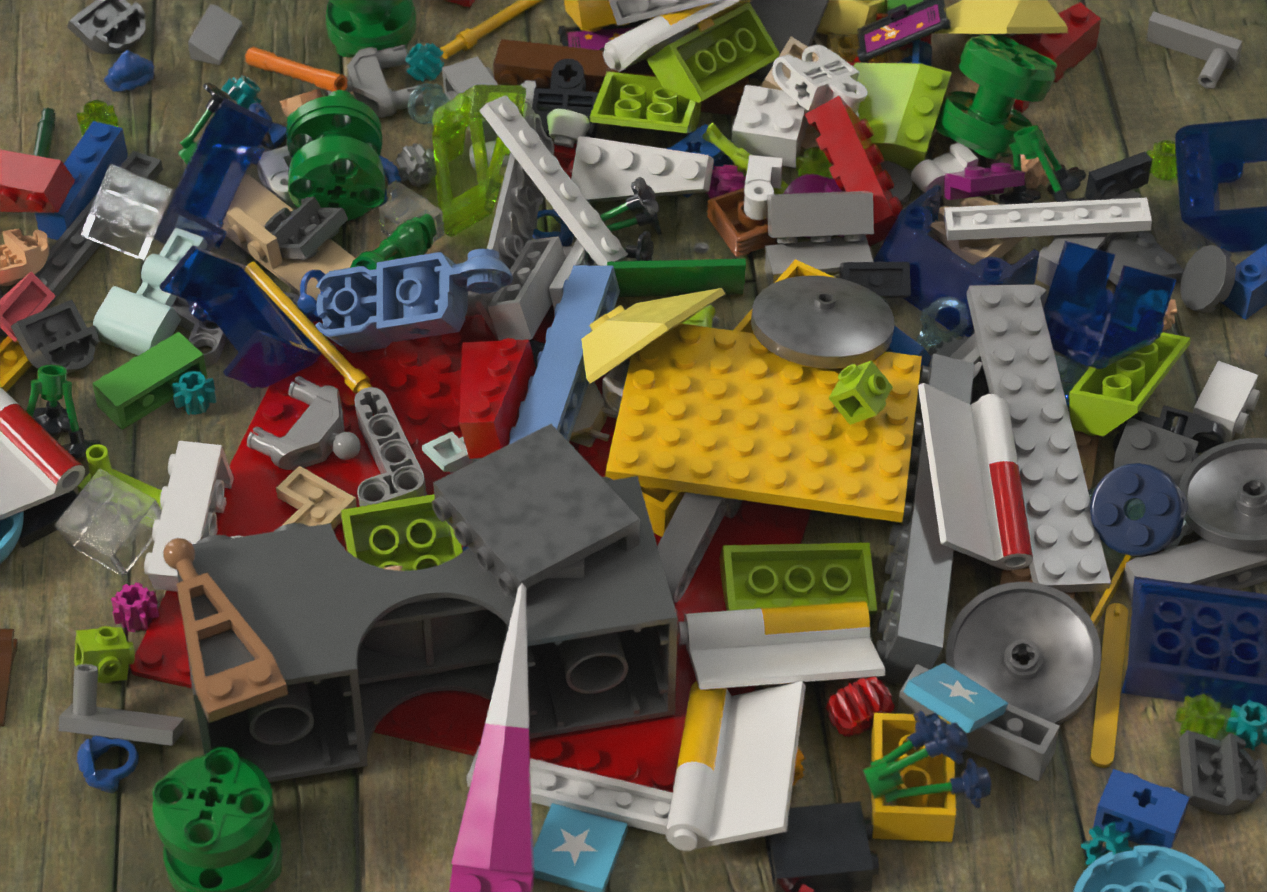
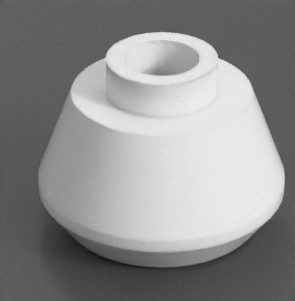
M554 109L547 115L549 136L555 139L554 144L573 148V145L577 144L578 136L585 137L591 128L588 117L574 111Z

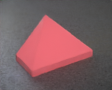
M32 271L0 299V328L14 342L17 341V338L11 326L17 321L42 312L56 297Z

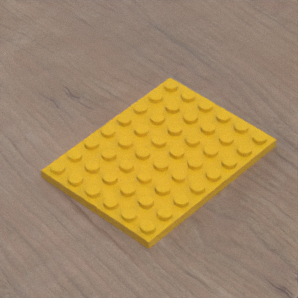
M679 324L630 358L605 477L616 480L638 476L640 486L902 523L922 356L885 351L882 355L872 360L893 388L885 400L886 406L876 416L850 425L829 400V396L839 381L838 375L844 368H815L788 361L764 347L754 333Z

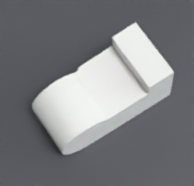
M955 143L950 146L949 153L933 160L920 162L913 169L911 180L928 198H936L944 195L945 174L962 172L965 167L977 166L978 158L968 147Z
M287 146L257 154L258 176L264 187L292 209L297 208L288 192V170L291 157Z
M749 155L744 189V213L751 219L763 220L768 218L767 195L774 194L773 188L781 187L782 158Z

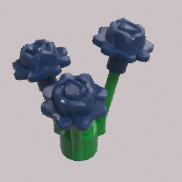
M923 711L915 713L916 732L907 737V742L883 758L871 762L870 767L863 769L874 798L877 799L884 796L887 803L899 798L951 791L952 795L964 793L971 800L975 808H980L981 799L989 796L992 784L987 769L985 767H977L973 759L967 760V769H964L961 777L950 778L947 783L897 789L898 785L903 784L899 771L928 756L934 758L943 754L958 764L963 763L961 753L969 745L966 734L958 726L957 722L947 724L936 713L928 715ZM925 745V748H924V749H921V750H919V751H917V752H915V753H913V754H911V755H909V756H907V757H905V758H903V759H901V760L895 762L896 759H898L899 757H901L902 755H904L905 753H907V752L910 751L911 749H913L914 751H916V750H918L919 748H921L922 746Z

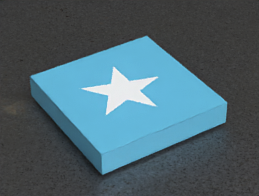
M945 663L908 680L903 691L907 696L950 723L957 722L958 726L966 733H970L1003 715L1009 704L1004 699Z
M552 803L534 846V878L585 892H605L628 832V823Z

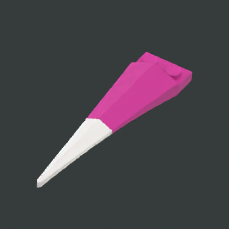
M521 584L518 588L451 863L452 871L449 892L533 891L535 869L529 742L526 587L524 584Z

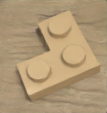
M301 466L295 469L276 487L277 498L298 509L283 525L301 523L315 526L331 523L334 530L342 522L341 510L357 507L355 497Z

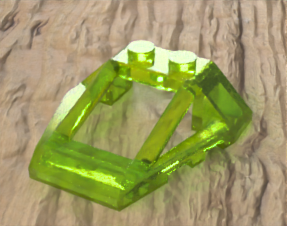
M474 85L435 110L432 117L434 124L432 143L437 172L435 180L440 222L446 235L453 237L492 214L504 178L503 175L499 174L504 155L510 156V150L497 135L491 162L488 165L482 118H485L480 110L488 102L507 95L523 116L527 88L515 85ZM470 126L478 184L453 199L448 163L463 154L466 128Z

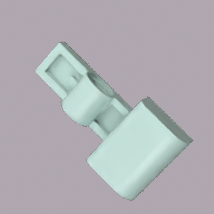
M175 227L160 254H151L145 260L141 271L143 283L136 294L117 286L111 288L93 321L99 341L139 356L162 340L172 336L181 319L171 306L208 245L206 240L201 236Z

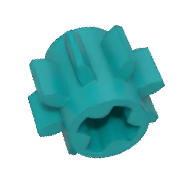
M427 42L425 46L421 43L416 44L406 56L405 61L410 65L406 72L417 81L421 80L423 82L425 78L429 81L434 80L441 73L445 65L440 59L444 52L433 43L429 44Z
M241 75L239 79L236 77L229 78L221 88L239 104L237 109H232L238 115H242L244 111L249 114L251 104L262 102L257 97V94L261 91L260 87L244 75Z
M200 371L184 373L180 377L179 383L172 384L175 407H183L188 415L205 413L210 403H216L213 378L205 380L204 375Z
M1248 700L1241 708L1233 705L1230 718L1227 721L1226 732L1233 733L1246 742L1245 748H1250L1251 750H1254L1261 743L1267 745V705L1264 706Z
M1114 822L1106 825L1104 832L1099 826L1091 828L1089 834L1093 840H1087L1081 844V847L1087 850L1088 859L1085 862L1086 865L1092 864L1110 851L1114 855L1134 850L1129 848L1127 840L1130 833L1126 832L1123 834L1117 831Z

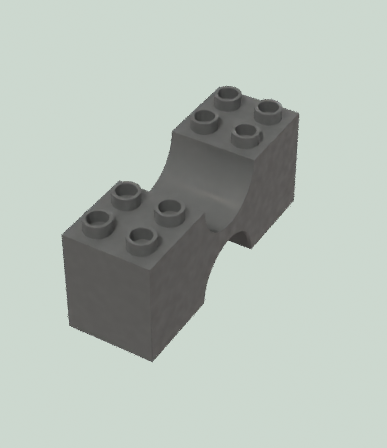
M638 476L616 480L600 477L640 518V545L626 551L616 541L584 558V578H546L526 589L529 739L675 715L677 613ZM290 523L270 533L237 538L212 535L199 540L196 544H192L195 549L193 565L198 576L208 573L272 653L287 685L288 692L287 695L209 723L195 691L188 652L193 697L204 755L216 748H230L239 757L249 760L260 768L269 782L368 766V746L375 728L392 709L413 697L437 691L467 692L491 701L515 600L511 595L507 597L503 594L498 586L497 579L489 570L484 571L479 566L475 554L469 547L457 557L441 565L422 570L396 571L378 568L354 557L340 544L333 532L331 523L315 526ZM177 570L178 582H181L183 580ZM205 594L191 599L195 621L219 613ZM232 629L199 640L205 677L255 660Z

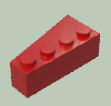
M1081 2L1058 13L1068 26L1067 33L1015 34L1009 37L1018 44L1057 63L1054 72L1055 83L1063 78L1064 72L1069 67L1074 68L1097 47L1101 18ZM1016 99L1013 107L1020 113H1023L1029 108L1030 102Z
M840 95L806 113L805 116L809 125L813 126L821 135L816 138L820 150L824 152L832 165L829 170L842 192L869 191L873 193L874 234H865L868 245L872 246L905 229L901 218L905 211L899 199L892 195L890 189L894 188V183L886 170H882L880 163L884 162V158L878 146L871 142L870 137L874 136V133L867 119L861 120Z
M0 149V212L58 213L75 182V179L62 160Z
M506 338L501 341L462 343L459 424L469 459L483 458L510 444L511 429L516 427L519 419L520 404L526 399L529 379L531 376H534L536 371L529 339L515 340L513 338Z

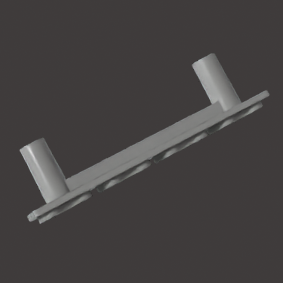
M530 103L522 104L520 114L530 127L537 132L539 139L549 152L554 155L553 141L546 135L540 116L535 114ZM502 140L473 144L470 147V161L476 171L507 166L487 249L499 252L500 260L510 270L527 241L532 240L534 229L537 228L538 224L537 214L539 206L543 203V194ZM468 291V309L465 317L482 315L496 340L499 341L487 308L496 292L479 294Z

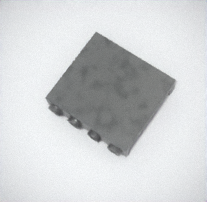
M552 424L433 482L435 500L432 501V507L436 516L442 522L447 521L453 528L459 543L462 546L467 545L473 551L479 566L484 571L489 570L497 579L498 586L503 594L507 597L511 595L514 600H516L518 588L521 584H524L527 589L616 541L626 551L640 545V518Z

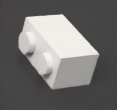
M1218 361L1198 398L1193 413L1219 424L1226 433L1224 443L1232 441L1235 433L1242 434L1249 414H1246L1247 409L1253 411L1259 399L1260 391L1255 389L1258 375ZM1200 434L1201 436L1210 438L1212 440H1217V438L1212 434Z

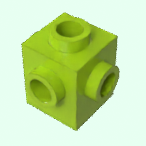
M872 360L858 366L851 364L838 375L839 381L829 396V400L851 425L876 416L886 406L885 400L893 386Z
M103 626L98 629L76 630L75 666L89 664L98 667L97 682L99 683L127 680L129 664H134L135 651L133 642H127L122 627Z

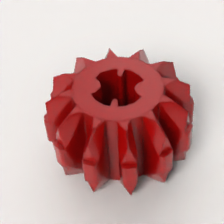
M869 677L867 679L861 678L857 682L849 683L845 688L838 689L837 694L829 698L825 708L829 714V720L833 727H836L839 734H843L844 737H851L854 734L860 735L867 730L871 731L874 713H892L895 705L890 691L884 686L882 681L878 680L877 677Z

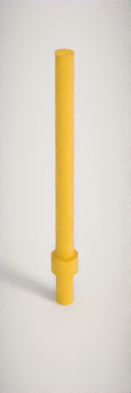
M518 0L472 29L466 28L456 35V39L440 48L444 52L442 57L447 59L462 49L465 51L477 44L478 39L542 0Z
M251 262L245 267V272L345 378V384L355 394L364 388L372 387L369 384V377L361 369H355L256 262Z

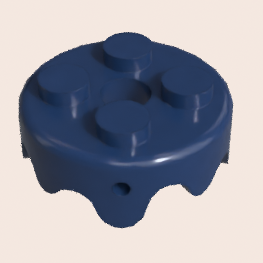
M1141 463L1125 464L1106 474L1097 484L1090 504L1091 521L1101 541L1109 548L1121 554L1135 557L1159 553L1163 548L1175 541L1182 532L1185 514L1188 511L1187 497L1177 486L1170 474L1155 466ZM1135 499H1140L1145 505V514L1138 520H1132L1127 513L1129 503Z

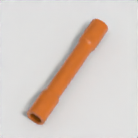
M256 47L248 49L245 56L246 63L250 66L266 71H274L315 84L317 87L331 92L337 90L345 91L348 85V80L344 75L285 59Z

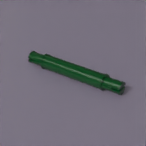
M44 108L41 112V119L37 124L33 155L49 158L53 132L55 130V113L51 108Z

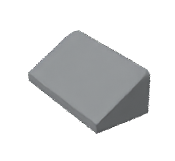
M210 4L188 41L190 59L220 65L240 31L242 21L220 7Z

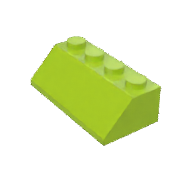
M750 2L713 21L714 26L702 32L697 29L670 43L647 59L662 87L700 103L775 61L780 53Z
M1123 325L1069 392V413L1073 430L1084 432L1090 436H1105L1137 414L1190 345V337Z

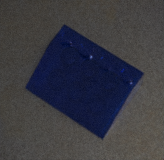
M1134 576L1124 658L1122 693L1232 709L1233 705L1241 708L1248 700L1266 706L1267 594Z

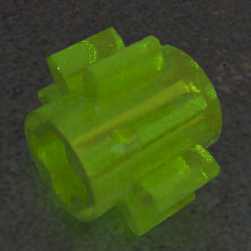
M89 101L84 105L83 112L77 113L82 135L85 134L93 121L119 127L114 106H107L104 101Z
M1172 140L1155 142L1153 150H1147V154L1153 159L1150 174H1153L1154 177L1160 180H1171L1174 177L1179 178L1180 170L1186 169L1188 159L1187 156L1183 155L1184 147H1180L1177 142Z
M819 146L804 149V157L796 158V170L799 171L798 177L807 174H816L827 178L828 176L832 177L829 170L832 165Z
M1205 694L1193 698L1186 696L1183 707L1177 708L1175 721L1182 723L1179 734L1183 735L1189 730L1216 739L1218 730L1224 728L1226 720L1225 715L1219 714L1221 703L1215 702Z

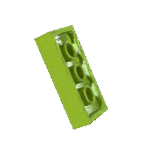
M870 542L724 545L722 547L719 563L726 611L866 601L869 614H876L878 611Z

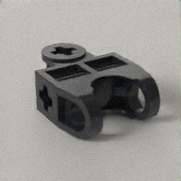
M566 58L554 65L550 89L534 88L532 109L535 114L540 116L542 127L548 137L550 136L547 115L554 109L570 110L588 117L590 122V114L599 93L585 91L584 69L577 60ZM590 122L591 128L585 137L596 138L598 123Z
M1163 405L1160 418L1148 415L1142 411L1132 416L1134 419L1199 441L1192 461L1199 456L1198 453H1204L1217 445L1223 444L1226 439L1224 429L1216 422L1200 415ZM1175 416L1179 417L1176 427L1172 426ZM1128 420L1118 426L1120 433L1115 436L1113 442L1115 452ZM1200 434H1212L1217 438V440L1208 439L1206 437L1201 436Z

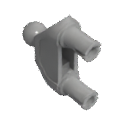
M405 45L378 51L373 47L359 50L348 64V85L345 91H353L356 100L368 105L377 114L378 118L393 116V114H396V110L424 105L420 85L392 91L391 88L388 89L381 69L408 65L405 61L407 56ZM324 89L325 96H328L330 93H332L331 91Z
M300 376L296 377L295 382L292 381L290 384L289 396L310 406L289 432L279 438L263 430L261 427H255L253 432L257 433L258 436L250 432L247 438V446L271 457L274 465L285 470H295L299 466L304 468L323 462L332 451H334L336 456L344 460L354 458L360 451L359 438L354 433L345 432L342 404L338 389L330 385L320 387Z

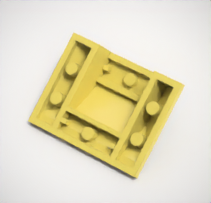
M961 0L946 8L951 28L948 30L942 29L932 34L1067 33L1068 26L1048 0Z
M722 288L662 298L636 303L626 310L620 305L608 314H604L589 325L592 332L581 339L586 379L591 384L658 337L679 324H683L722 297L725 292Z

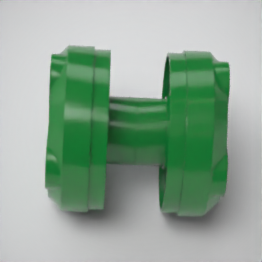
M329 0L327 5V34L331 42L336 46L337 53L343 57H354L359 50L369 47L376 48L378 51L405 45L407 50L408 42L416 32V10L412 0Z
M992 34L991 36L981 35L970 38L963 49L959 69L964 75L979 84L976 94L965 91L949 92L942 103L935 129L984 157L999 160L1001 157H1012L1013 154L1009 144L1016 142L1013 135L1025 127L1033 126L1027 117L1013 109L1015 100L1043 101L1054 82V72L1057 63L1000 34Z
M337 90L328 96L316 98L303 104L288 116L286 129L287 148L291 157L288 170V192L297 208L302 205V199L315 197L321 208H343L348 217L347 221L362 217L383 204L385 200V173L379 157L383 142L382 126L377 114L368 105L356 100L348 91Z
M216 748L208 754L197 756L181 763L155 784L152 794L153 818L158 836L164 844L163 859L167 876L177 892H263L280 876L282 872V845L278 828L273 821L274 800L272 789L265 774L255 764L239 757L230 748ZM267 856V858H264V859H257V858H260V857ZM216 885H218V887H216V888H213V889H210V888H209V887H211V886H216Z

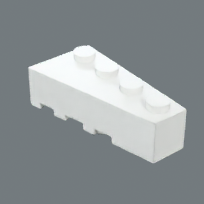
M578 136L571 180L579 187L581 194L588 203L616 201L633 196L631 183L639 177H642L646 184L653 189L655 196L709 192L714 159L709 155Z
M179 441L176 454L170 455L168 462L169 484L162 488L160 505L163 509L160 519H156L153 524L152 538L155 541L152 553H147L144 563V572L149 576L154 589L178 591L176 584L179 583L177 570L169 567L163 557L164 548L169 541L175 538H184L192 544H196L205 537L217 534L216 512H224L227 502L226 497H224V488H231L234 480L222 445Z

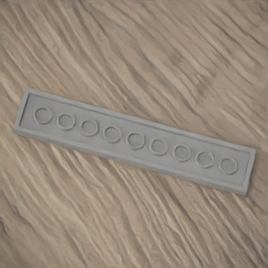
M1037 285L969 286L966 295L989 394L999 395L1001 398L1006 399L1009 405L1033 553V560L1029 565L1033 583L1053 587L1063 593L1106 591L1111 585V580L1100 536L1094 529L1091 521V500Z

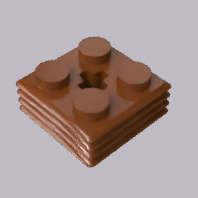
M745 187L707 201L708 219L735 256L748 255L752 251L766 246L779 244L777 243V238H772L768 235V218L755 220L744 213Z

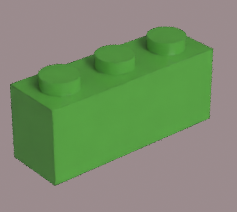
M177 332L93 382L97 407L123 430L174 399L172 384L179 383L182 374L200 371L205 379H207L204 354L180 332Z

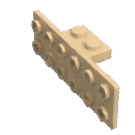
M249 174L243 175L196 205V210L201 216L299 295L301 280L308 271L321 270L327 274L329 271L350 268L352 261L356 259L331 239L326 240L318 247L317 254L310 259L282 258L278 240L265 229V224L284 207H287L290 212L293 209ZM312 277L307 283V294L312 296L317 302L318 294L321 295V290L316 287L318 281Z

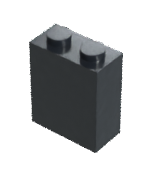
M861 801L789 809L787 832L765 836L774 892H799L803 884L813 889V892L871 891L873 875H879V860L877 851H870L868 841H871L873 838L870 816L863 817Z

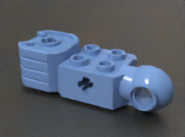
M492 249L472 250L468 253V260L455 264L442 252L377 262V269L375 270L358 266L329 271L316 285L323 292L322 295L318 294L316 310L318 317L324 322L323 324L318 322L316 328L351 353L383 349L391 344L392 341L398 342L459 332L465 321L468 309V291L479 294L493 293L511 284L513 276L507 265L500 260L499 252Z

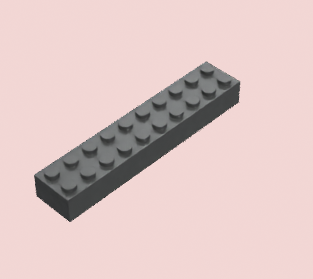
M933 353L928 366L922 365L920 369L919 385L926 383L970 404L975 364ZM919 389L902 523L897 522V524H893L889 537V545H893L894 550L889 553L885 566V573L890 574V580L886 581L882 591L881 602L886 603V611L882 610L878 621L877 632L882 633V641L878 640L875 648L885 667V676H877V679L904 686L916 664L929 670L932 669L943 647L954 549L942 545L940 542Z

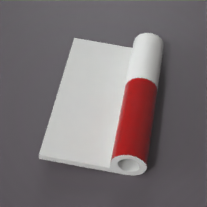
M926 383L918 385L941 544L1000 569L1018 570L1029 566L1033 560V553L1008 401L999 395L988 394L970 405Z
M0 387V520L70 492L82 481L85 475V468Z

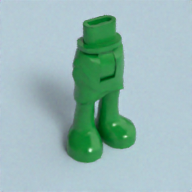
M424 214L420 218L414 217L402 223L388 238L380 243L378 248L373 251L363 252L354 259L350 268L364 266L369 270L377 269V262L426 254L433 245V238L437 235L433 217L429 214Z

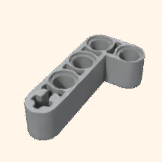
M374 387L360 390L354 399L358 426L381 473L362 481L358 486L357 494L360 507L427 496L423 471L385 393Z
M685 492L657 546L674 602H678L684 595L723 517L734 518L743 500Z

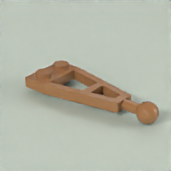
M175 538L169 541L164 548L163 557L169 567L178 570L183 580L176 584L196 694L209 723L287 695V685L272 653L208 573L198 576L193 565L195 549L192 543L184 538ZM205 594L219 613L195 621L191 599ZM232 629L255 660L205 677L199 640Z

